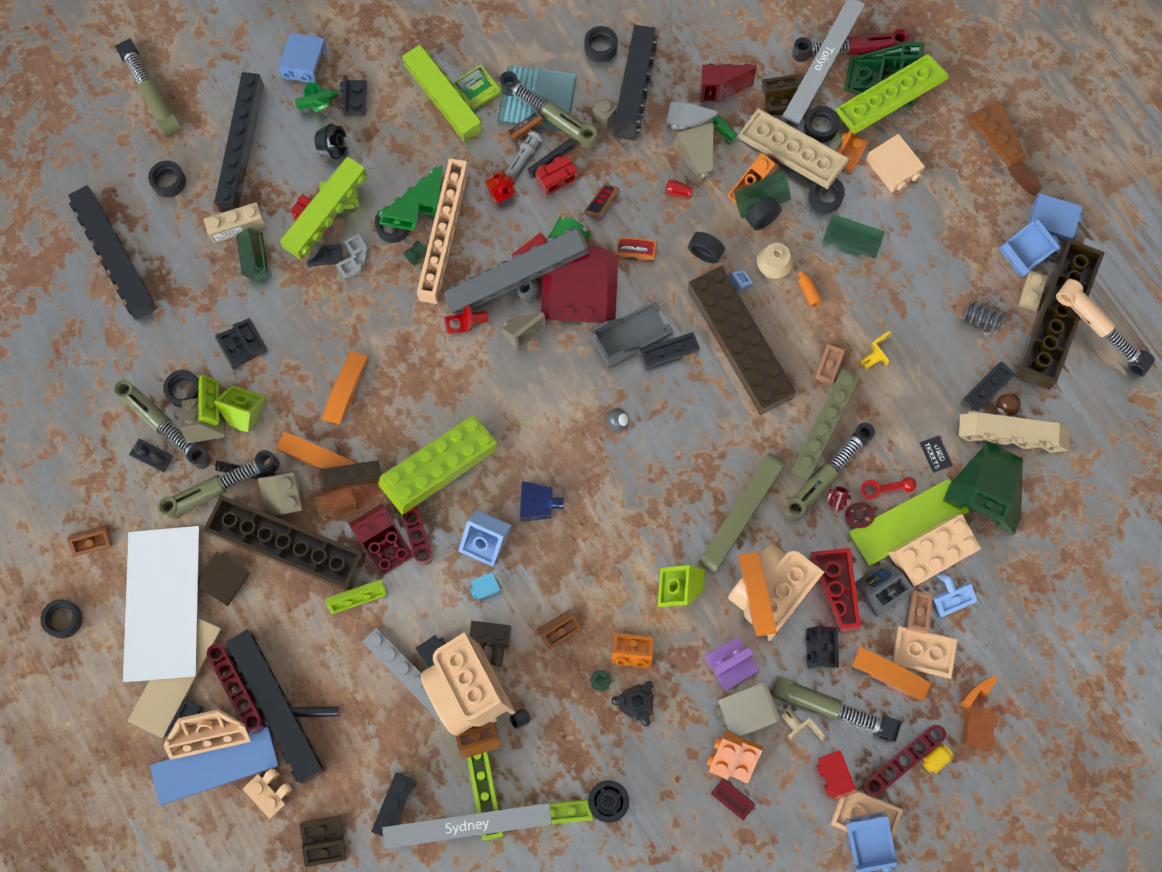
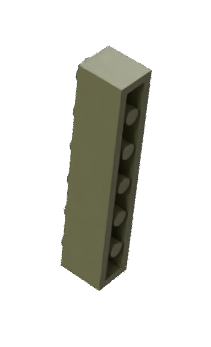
M842 369L790 472L791 474L805 481L809 480L860 377Z

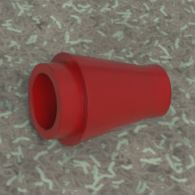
M674 178L673 180L668 179L665 194L673 197L691 198L693 187Z

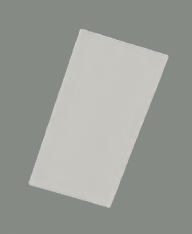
M199 526L128 533L123 682L196 676Z

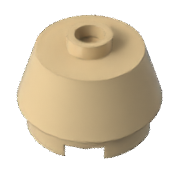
M772 243L760 250L757 256V265L765 277L780 279L790 273L794 265L792 253L784 244Z

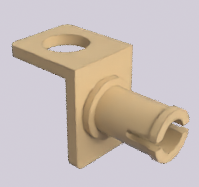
M791 708L787 710V713L784 712L781 717L793 729L789 734L788 739L790 741L808 727L813 730L822 742L825 740L823 732L810 718L802 722Z

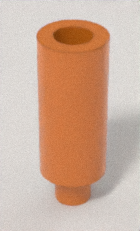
M804 270L799 272L800 279L798 282L810 307L820 305L823 301L811 276L806 275Z

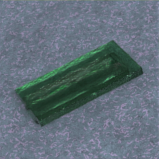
M784 171L777 172L733 191L741 219L746 217L749 210L755 204L766 197H773L777 203L791 198L789 184L785 178Z
M832 214L823 241L876 258L885 231Z

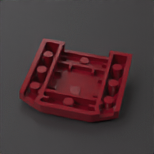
M588 246L590 253L542 275L541 312L544 313L545 320L603 323L616 319L619 256L601 246Z

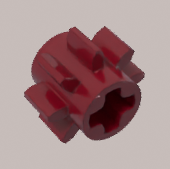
M836 486L834 490L829 489L826 501L830 502L829 506L831 508L843 510L844 506L849 507L851 495H848L849 491L846 488Z

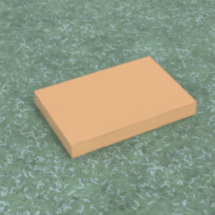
M898 626L891 662L908 670L951 679L958 639L929 632L927 634L909 631L906 627Z
M857 790V793L838 800L830 825L848 832L845 819L886 811L893 840L903 809Z

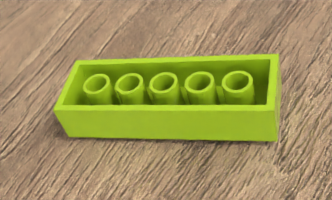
M473 414L381 475L379 486L403 515L493 454L497 442Z

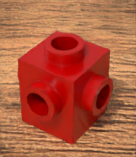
M504 171L494 174L492 178L485 181L491 197L497 203L509 199L516 193L513 187L516 184L512 176H507Z

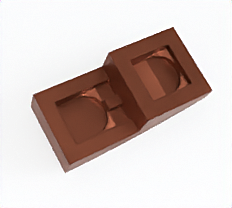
M1022 162L1008 168L1012 177L1025 191L1033 196L1039 193L1042 185L1035 172L1027 174Z

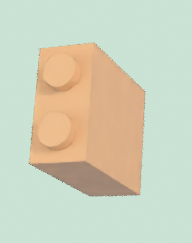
M899 134L870 151L866 159L891 193L896 190L901 191L909 182H915L920 179L925 168Z

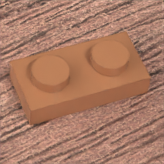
M827 344L814 380L832 386L845 350Z
M912 591L907 630L923 634L929 632L933 594Z

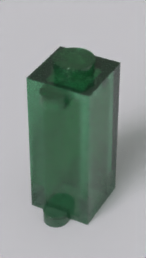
M248 228L236 235L242 275L254 280L265 278L268 273L263 232Z

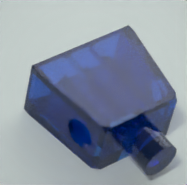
M522 481L520 522L551 519L552 509H564V498L553 497L552 487Z

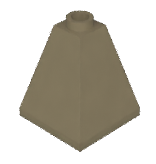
M713 123L678 132L673 144L697 178L706 179L711 177L713 171Z

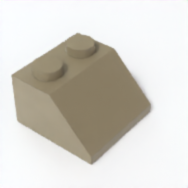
M198 398L182 401L180 428L187 444L225 437L226 420L220 411L219 423L213 426L198 420Z
M297 470L258 478L265 513L272 516L301 511L305 508Z

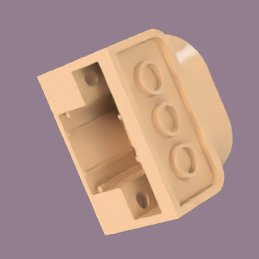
M771 543L767 545L759 557L778 632L824 571L799 552L790 551L786 554ZM741 578L730 592L728 599L743 610L745 618L752 623L747 596ZM776 633L767 635V640L770 642Z
M465 632L438 648L433 654L434 665L421 673L422 684L437 715L447 730L455 736L460 735L473 726L480 727L490 721L494 723L498 721L497 717L506 711L512 715L516 713L481 645Z

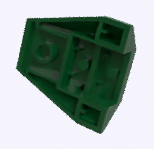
M906 42L850 58L844 91L859 95L922 58L925 52L924 42ZM919 96L901 107H913L919 101Z

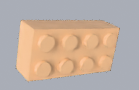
M955 514L888 551V554L895 567L903 573L911 586L915 587L981 548L963 515Z

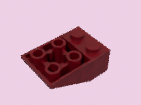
M712 63L702 65L700 102H720L752 87L757 65H715Z
M382 503L349 523L350 528L380 576L414 557Z

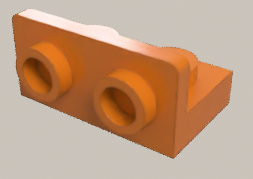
M849 130L848 133L845 132L840 141L842 143L841 147H836L835 151L849 158V162L843 170L853 173L869 141L854 135Z
M614 633L611 663L618 666L651 668L654 637Z

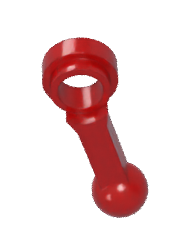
M905 477L902 481L881 485L877 481L870 479L862 483L860 491L864 498L872 500L883 493L901 490L912 492L917 484L912 477ZM873 486L876 489L875 494L868 495L865 492V487Z

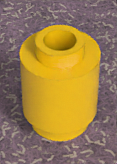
M941 743L923 758L924 762L922 765L928 772L937 774L951 761V757L954 755L945 744Z

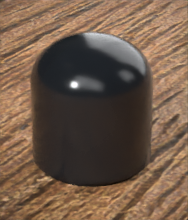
M520 709L513 715L511 714L510 722L512 726L519 729L530 722L529 712L525 709Z

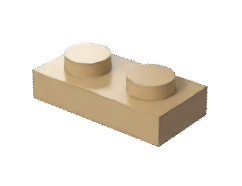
M1029 270L1030 272L1027 273L1018 306L1036 311L1047 276Z

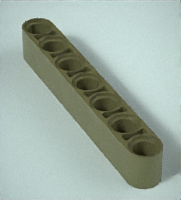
M770 453L767 455L698 563L714 573L717 571L785 466V462Z

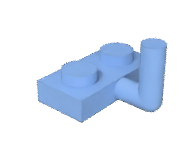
M943 572L936 575L938 579L945 582L948 590L933 597L939 616H946L977 602L971 583L967 582L955 587L953 579Z

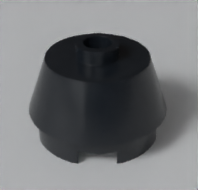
M330 123L316 131L314 143L320 156L334 160L346 156L348 147H345L344 137H347L342 126Z
M605 780L596 784L590 791L588 806L596 819L605 823H612L620 820L626 814L629 808V796L626 789L620 783Z

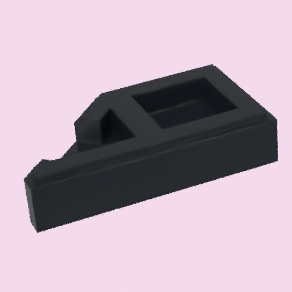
M342 245L322 246L315 257L308 261L309 267L340 263L343 261Z

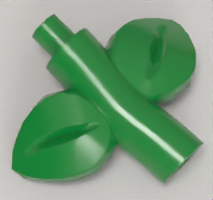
M308 82L304 89L303 97L296 98L295 104L298 111L312 108L317 112L331 105L333 98L338 97L339 94L337 89L332 91L330 89L322 90L316 82Z

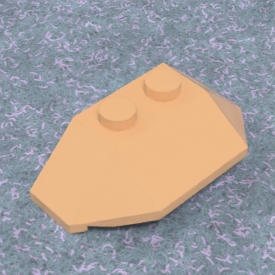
M218 709L178 718L164 742V748L169 759L172 760L251 742V738L245 724Z

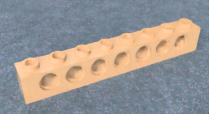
M449 158L417 289L419 301L438 304L469 169L467 161Z

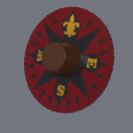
M858 502L847 508L845 518L851 526L865 528L872 524L875 513L870 505Z

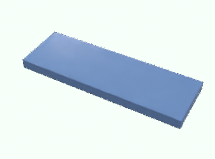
M265 727L258 734L250 732L251 742L172 760L168 759L150 765L159 805L162 806L270 770L271 768L279 767L270 728Z

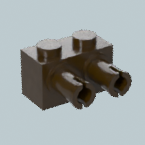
M471 620L469 636L481 645L483 651L485 646L493 647L490 665L496 666L497 659V666L502 667L504 649H510L511 625Z

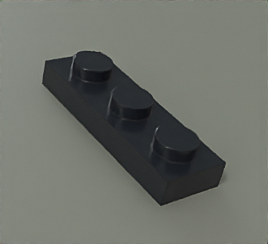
M694 332L641 349L640 353L646 369L698 352L700 347Z
M1000 361L963 398L962 402L970 410L979 411L1015 373Z

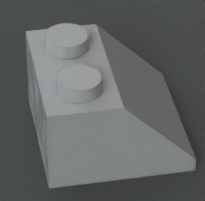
M670 102L665 124L672 125L671 129L685 131L689 128L701 126L714 117L717 111L686 102Z

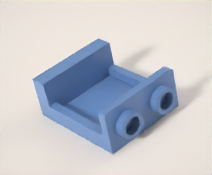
M290 32L278 65L281 77L315 83V72L320 57L325 55L327 51L325 38Z
M1039 193L1034 200L1027 224L1034 219L1043 220L1048 226L1047 231L1050 235L1053 234L1058 238L1065 239V243L1068 239L1076 240L1079 232L1076 229L1077 224H1080L1083 218V214H1081L1082 206Z
M1034 219L997 247L1020 277L1025 276L1030 272L1029 270L1054 251L1060 249L1058 245L1060 243L1055 235H1050L1047 231L1048 226L1043 220Z
M886 811L845 819L856 872H874L881 869L887 872L899 866Z

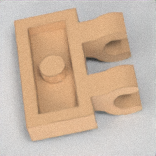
M275 768L268 770L264 777L257 774L243 788L269 819H272L286 805L283 799L293 790L288 783H284L277 792L269 785L280 775Z

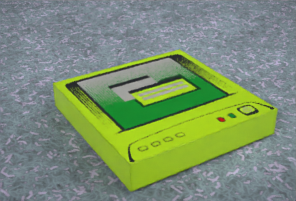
M479 65L452 83V86L460 91L461 98L469 102L472 111H475L501 94V89L482 65Z

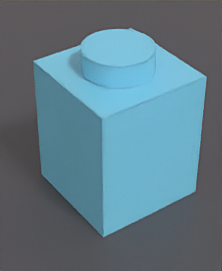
M493 572L471 581L473 587L469 588L474 599L478 598L480 603L501 594Z

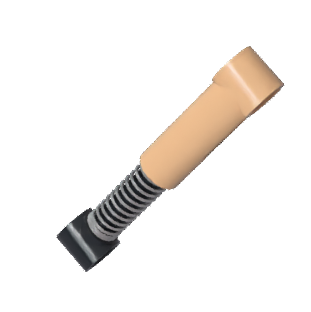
M1068 279L1057 293V300L1065 306H1070L1100 337L1109 340V343L1116 347L1115 349H1118V352L1123 354L1122 356H1125L1129 363L1128 370L1132 374L1144 377L1155 362L1154 356L1147 351L1136 349L1115 328V323L1083 292V286L1076 280Z

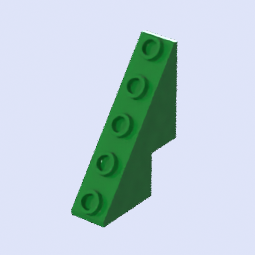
M443 165L433 168L426 178L422 177L417 182L416 186L413 188L409 187L401 198H395L391 206L388 208L384 207L378 214L381 217L379 224L414 231L418 213L435 216L438 207Z

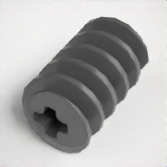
M970 300L962 320L964 321L967 317H970V324L977 320V327L984 323L983 329L986 330L991 326V332L993 333L996 329L999 332L1007 313L1003 312L999 316V309L992 313V306L985 310V303L978 307V300H975L972 304Z

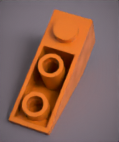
M761 152L727 197L739 207H742L770 179L779 165Z

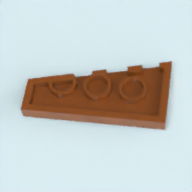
M1000 100L969 115L968 120L1009 167L1025 160L1026 154Z

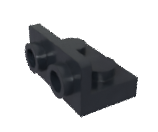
M343 75V82H340L342 98H339V108L343 110L344 116H366L367 81L348 80V76Z
M825 626L807 628L805 638L807 641L806 660L808 668H839L838 628Z

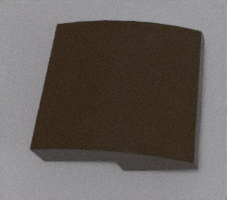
M797 74L762 79L768 114H782L786 111L800 85Z
M216 552L198 577V588L226 606H229L251 573Z
M341 815L300 822L305 867L347 859Z

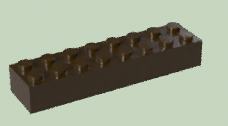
M1068 239L1064 244L1014 376L1048 390L1057 383L1081 317L1070 306L1061 304L1057 300L1056 295L1068 279L1078 281L1083 286V292L1089 297L1105 252L1072 239Z
M720 266L689 281V294L759 415L792 400L796 393L794 387L723 267Z
M223 495L219 496L203 529L210 536L344 591L353 588L366 559L365 554L361 551Z

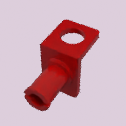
M466 305L462 314L445 316L444 322L447 333L468 332L473 323L488 322L487 311L471 312L470 305ZM457 320L460 323V327L458 329L452 328L450 321Z

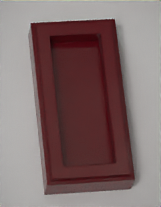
M724 778L721 779L710 794L742 821L755 806L753 801Z

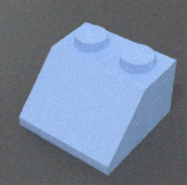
M476 510L467 521L458 551L494 567L505 545L511 525Z

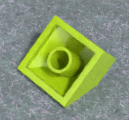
M231 385L215 400L214 404L229 426L239 431L248 432L257 423L267 396Z
M692 565L660 568L657 607L690 605L704 590L705 569Z

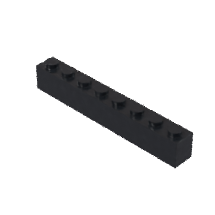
M241 73L214 201L220 212L239 208L264 88L260 74Z
M86 185L68 195L71 200L69 205L74 213H78L79 216L76 218L80 225L86 227L87 230L84 233L89 241L93 240L95 244L92 246L94 251L103 258L100 262L104 269H109L111 274L108 276L113 285L117 284L119 288L116 290L122 300H126L125 308L130 315L134 314L139 319L157 309L155 302L93 191Z
M247 629L226 641L228 645L226 650L232 659L235 658L237 662L235 667L241 676L244 675L247 681L244 684L248 692H253L256 698L254 700L255 706L259 711H263L265 725L268 728L271 727L274 732L272 738L277 746H281L283 750L281 755L286 764L290 763L293 769L291 774L294 780L305 784L324 773L325 769L298 718L292 714L290 710L291 705L253 633Z

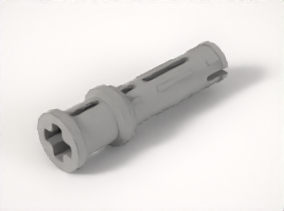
M534 131L528 132L527 139L524 143L520 144L519 153L505 172L507 176L511 175L513 180L528 157L535 153L538 143L543 141V138Z

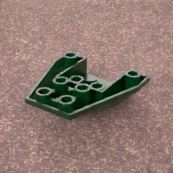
M987 442L949 484L943 501L958 509L967 506L997 521L995 527L1014 535L1021 519L1023 458Z

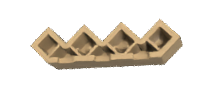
M978 411L960 414L959 437L968 442L987 440L996 446L1015 444L1022 449L1041 447L1050 453L1069 450L1070 429L1062 425L1061 422L1009 417L1003 414L994 415Z

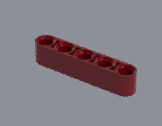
M416 505L403 514L402 518L413 556L417 563L424 566L431 563L433 554L419 507ZM416 515L417 520L410 523L408 522V517ZM416 533L423 534L419 541L413 540V536ZM427 551L428 556L425 559H419L418 555L420 552Z
M220 644L211 645L207 649V658L241 723L245 724L249 732L253 734L260 733L265 727L263 717L255 706L254 700L248 692L241 675L238 673L232 658ZM217 651H222L221 656L217 659H214L215 653ZM230 667V673L223 676V671ZM239 684V690L232 693L233 686ZM248 701V707L245 710H241L242 703ZM257 718V725L250 728L251 720Z
M933 725L921 732L864 780L862 784L864 793L876 796L885 791L945 740L946 731L940 725ZM932 729L938 732V740L932 739L930 735ZM917 742L921 743L924 747L922 753H918L915 749ZM901 755H905L908 758L907 766H903L900 763ZM886 768H890L893 772L891 779L886 778L884 775ZM870 781L877 783L878 788L876 792H872L869 789Z

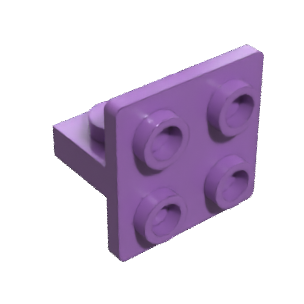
M739 637L734 638L705 656L706 661L725 691L759 671L751 657L753 655L749 647L745 648Z

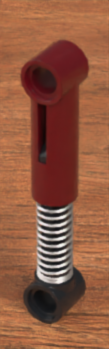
M896 29L893 33L848 36L839 52L842 53L844 51L848 55L874 52L908 42L909 34L904 29ZM800 37L794 42L792 56L796 61L804 62L812 55H817L823 42H811L806 37Z

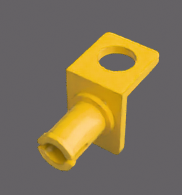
M890 330L872 342L871 348L873 352L860 360L862 366H865L866 370L879 361L883 362L886 367L889 365V359L878 345L891 337Z

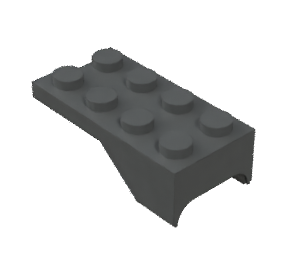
M655 301L623 318L605 321L590 329V339L608 368L638 353L641 349L649 347L673 334L674 331L670 324L665 325L659 316L658 311L660 308Z

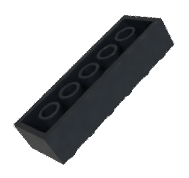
M634 24L615 116L614 137L635 141L636 135L641 132V121L644 117V106L647 102L648 87H650L651 71H653L654 56H656L658 35H655L654 27Z

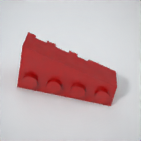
M851 548L810 552L812 563L824 571L819 580L839 631L860 630L861 622Z

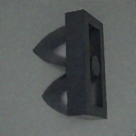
M139 438L129 453L131 457L163 473L174 457L172 454Z

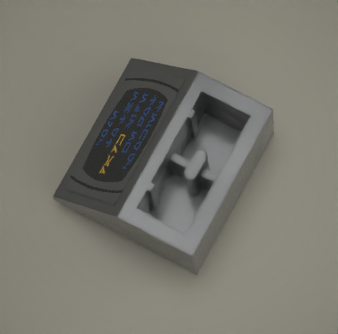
M885 561L855 582V585L877 615L914 590L903 573L888 561Z

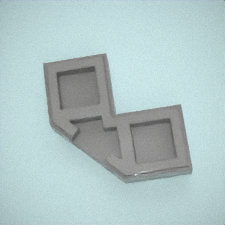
M360 233L343 241L351 257L336 264V267L345 282L362 273L369 252V248Z

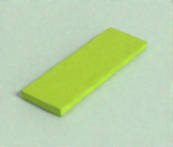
M927 54L835 108V111L847 127L856 134L949 79V76Z
M950 479L874 518V521L868 527L855 528L848 533L868 567L890 556L888 551L955 514H962L964 516L970 512L967 506L958 509L943 501L948 486L951 483Z

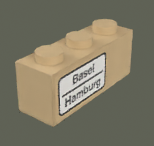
M257 202L203 219L207 234L213 244L266 228Z

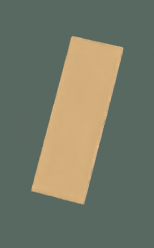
M759 108L737 135L741 141L826 189H829L849 162L848 157Z
M197 617L196 676L149 680L128 722L165 739V734L183 699H186L207 660L206 653L208 647L216 643L222 629Z

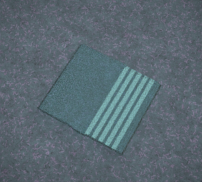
M507 66V71L514 72L522 85H525L530 91L532 90V93L535 92L538 96L540 95V98L542 97L545 101L554 102L571 114L577 79L576 74L540 68ZM502 93L497 122L517 125L533 113L538 112V110L533 109V107H530V105L514 95L506 96ZM543 117V124L535 128L562 131Z

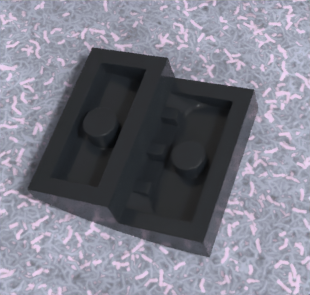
M250 318L232 325V329L215 335V340L232 369L267 350Z

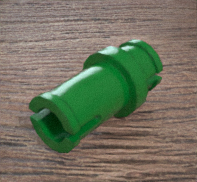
M720 115L716 116L711 122L715 126V130L717 132L720 131L728 142L733 141L738 135L727 124L728 121L722 119Z

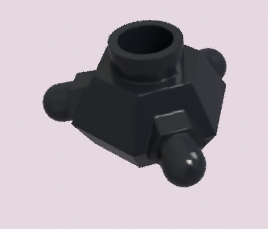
M646 681L644 685L637 684L622 691L620 696L612 698V704L619 705L620 711L634 721H641L643 726L648 727L651 724L650 714L653 713L654 694L651 691L654 686L653 682Z

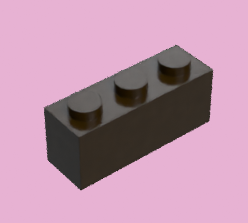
M379 460L324 468L319 471L322 491L377 483L381 476Z

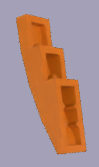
M350 350L334 384L322 420L338 425L341 424L354 399V392L361 380V373L368 362V355Z
M283 432L275 448L294 459L318 469L356 464L332 451L286 432Z
M752 552L738 555L747 604L756 637L775 634L777 630L759 553Z
M862 647L858 648L851 665L868 673L869 676L886 683L887 686L924 702L931 685L929 681Z

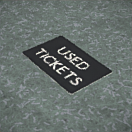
M940 436L920 442L933 473L952 466Z

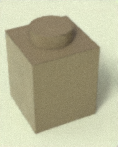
M604 96L593 108V120L607 130L615 121L617 105Z

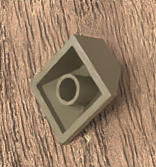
M543 312L508 320L502 328L504 337L518 351L546 329L545 315Z

